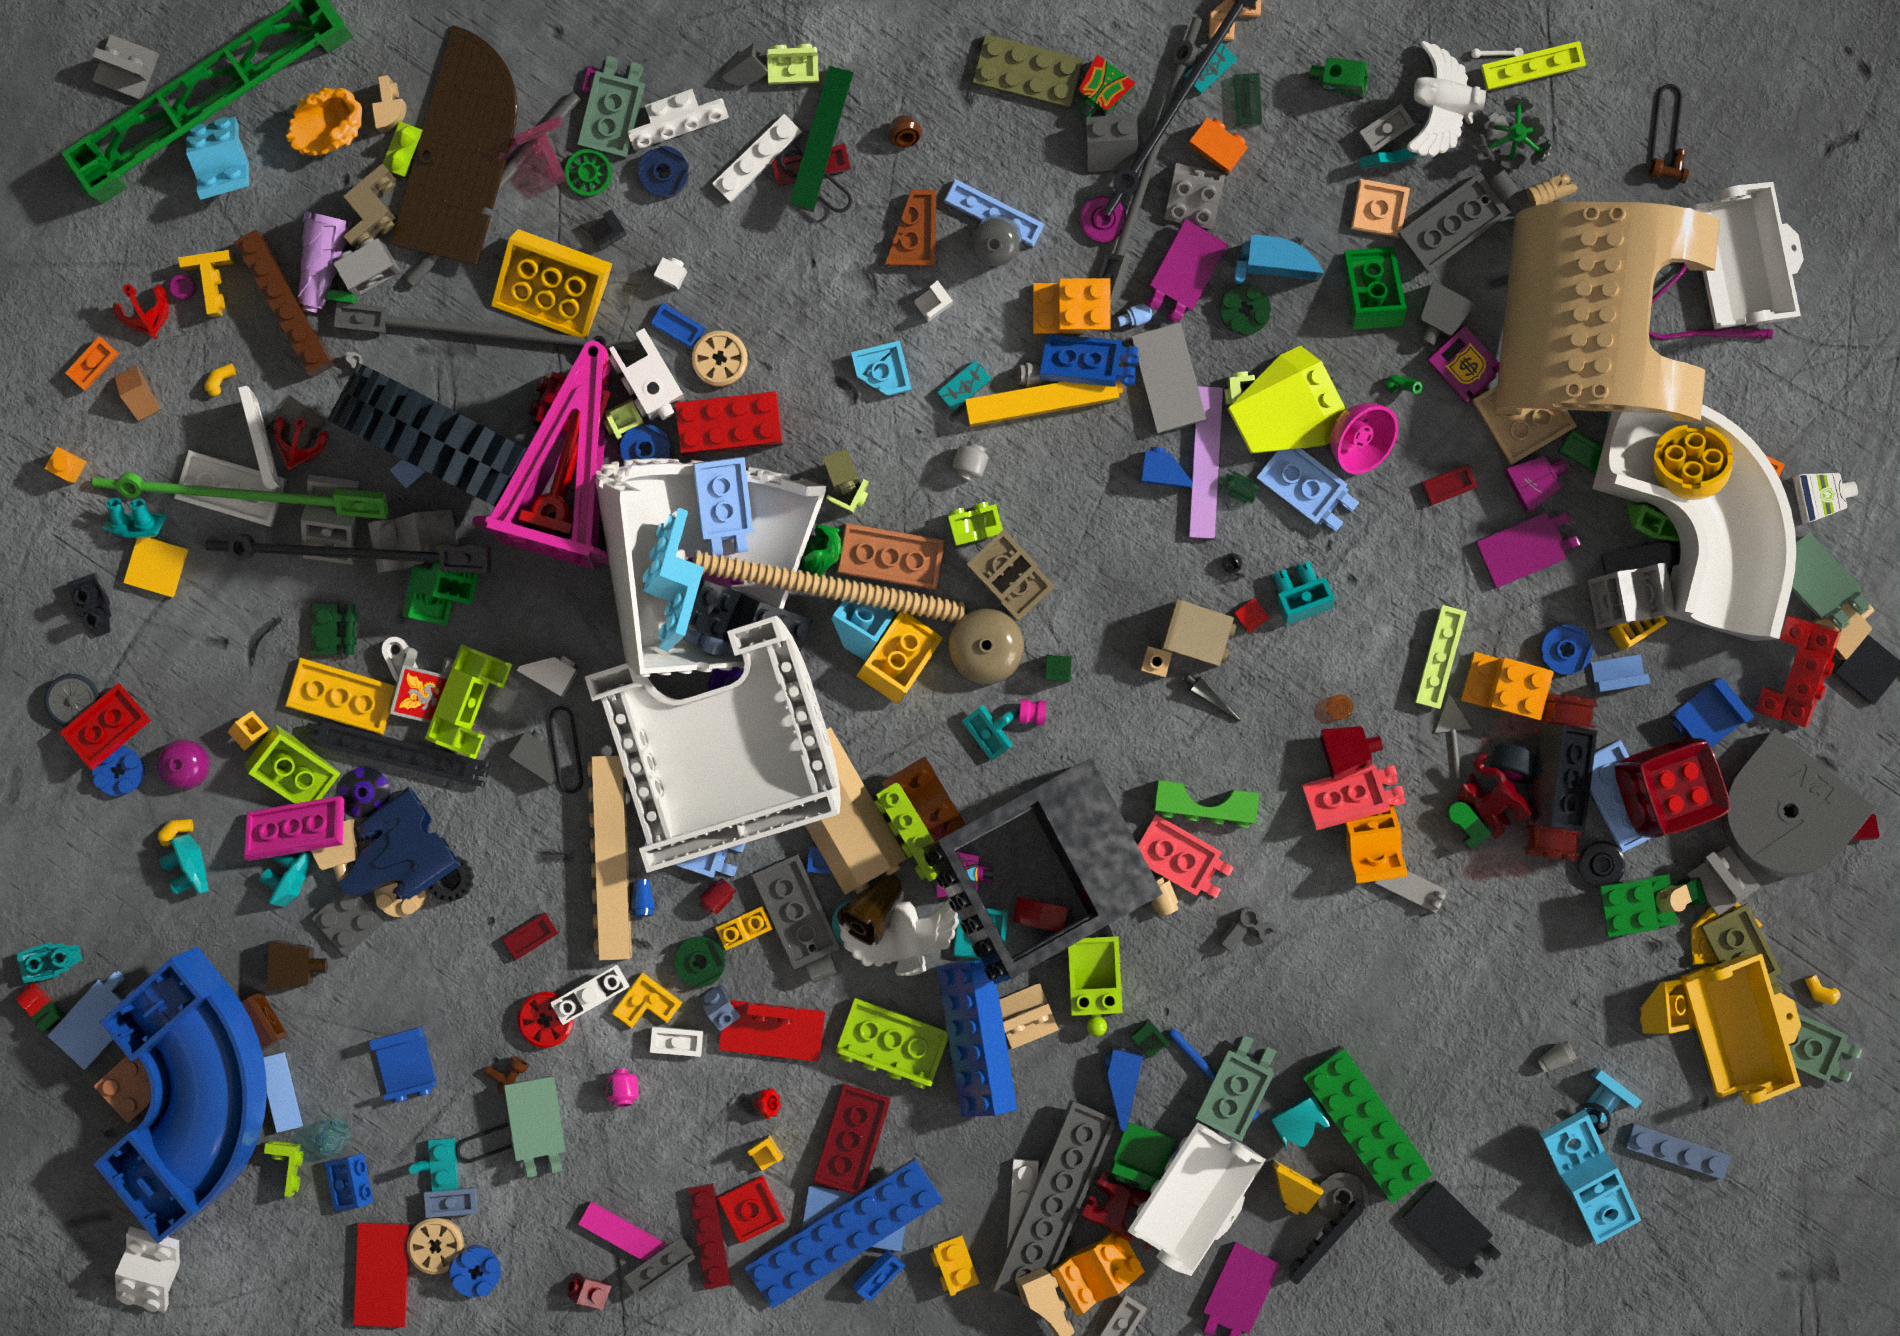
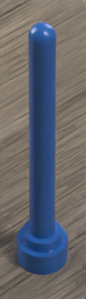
M1170 1029L1168 1036L1212 1083L1217 1073L1176 1029ZM1258 1110L1256 1111L1251 1122H1253L1259 1116L1260 1112Z

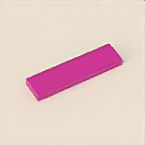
M593 1201L590 1202L578 1224L644 1262L669 1245Z

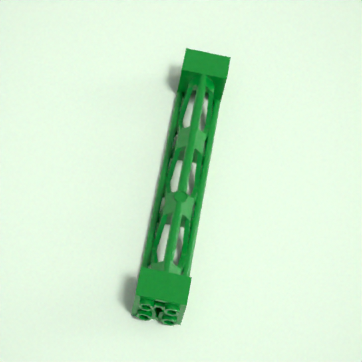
M290 0L284 7L149 97L63 151L62 155L66 159L63 164L71 175L74 174L80 180L77 185L85 196L88 195L91 200L96 199L104 204L128 188L121 178L123 174L318 44H321L329 54L353 38V36L329 0ZM295 9L298 10L305 20L274 25V23ZM297 30L300 34L254 65L251 59L266 36ZM250 39H253L239 62L231 52ZM225 56L232 63L230 66L206 70ZM225 75L232 77L233 80L188 110L184 106L198 81ZM185 84L175 103L171 106L163 97ZM157 101L164 108L162 111L138 115ZM161 119L166 123L122 154L117 151L131 126ZM117 129L104 152L96 142Z

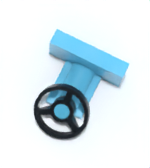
M1595 1068L1590 1076L1600 1084L1586 1103L1578 1107L1575 1114L1585 1109L1596 1129L1597 1135H1600L1609 1129L1611 1124L1610 1114L1621 1100L1635 1109L1642 1100L1604 1071ZM1607 1119V1126L1601 1129L1600 1122L1604 1123Z

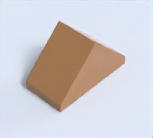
M138 365L115 376L121 399L139 422L161 410Z

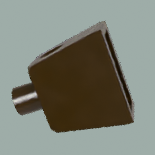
M280 940L268 941L267 990L313 983V973H327L328 961L326 958H314V947Z

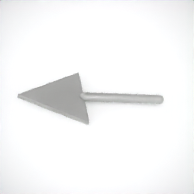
M1449 694L1434 733L1451 731L1456 778L1459 779L1461 778L1456 731L1472 728Z

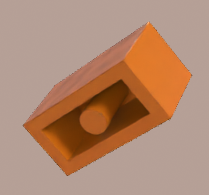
M1208 117L1188 144L1189 148L1219 170L1225 172L1226 175L1230 174L1248 148L1245 145L1246 141L1236 133L1231 135L1225 130V125L1215 118L1211 120Z

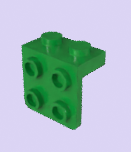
M1128 1123L1127 1130L1123 1132L1110 1168L1111 1173L1115 1174L1114 1178L1125 1183L1133 1180L1139 1183V1188L1151 1192L1154 1183L1162 1178L1174 1144L1173 1138L1137 1124Z

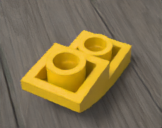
M763 905L716 927V930L727 951L774 929L775 926L766 906Z

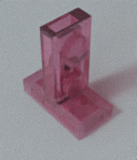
M560 116L512 137L516 146L535 138L537 143L533 144L539 159L542 157L545 159L547 167L544 170L549 181L554 180L556 184L566 181L567 178L546 133L564 125Z

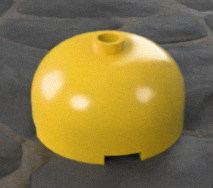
M1681 425L1670 429L1658 440L1653 458L1654 474L1661 487L1667 488L1674 495L1682 499H1706L1718 493L1729 480L1733 465V450L1728 440L1712 428L1706 426L1705 429L1688 428V425Z

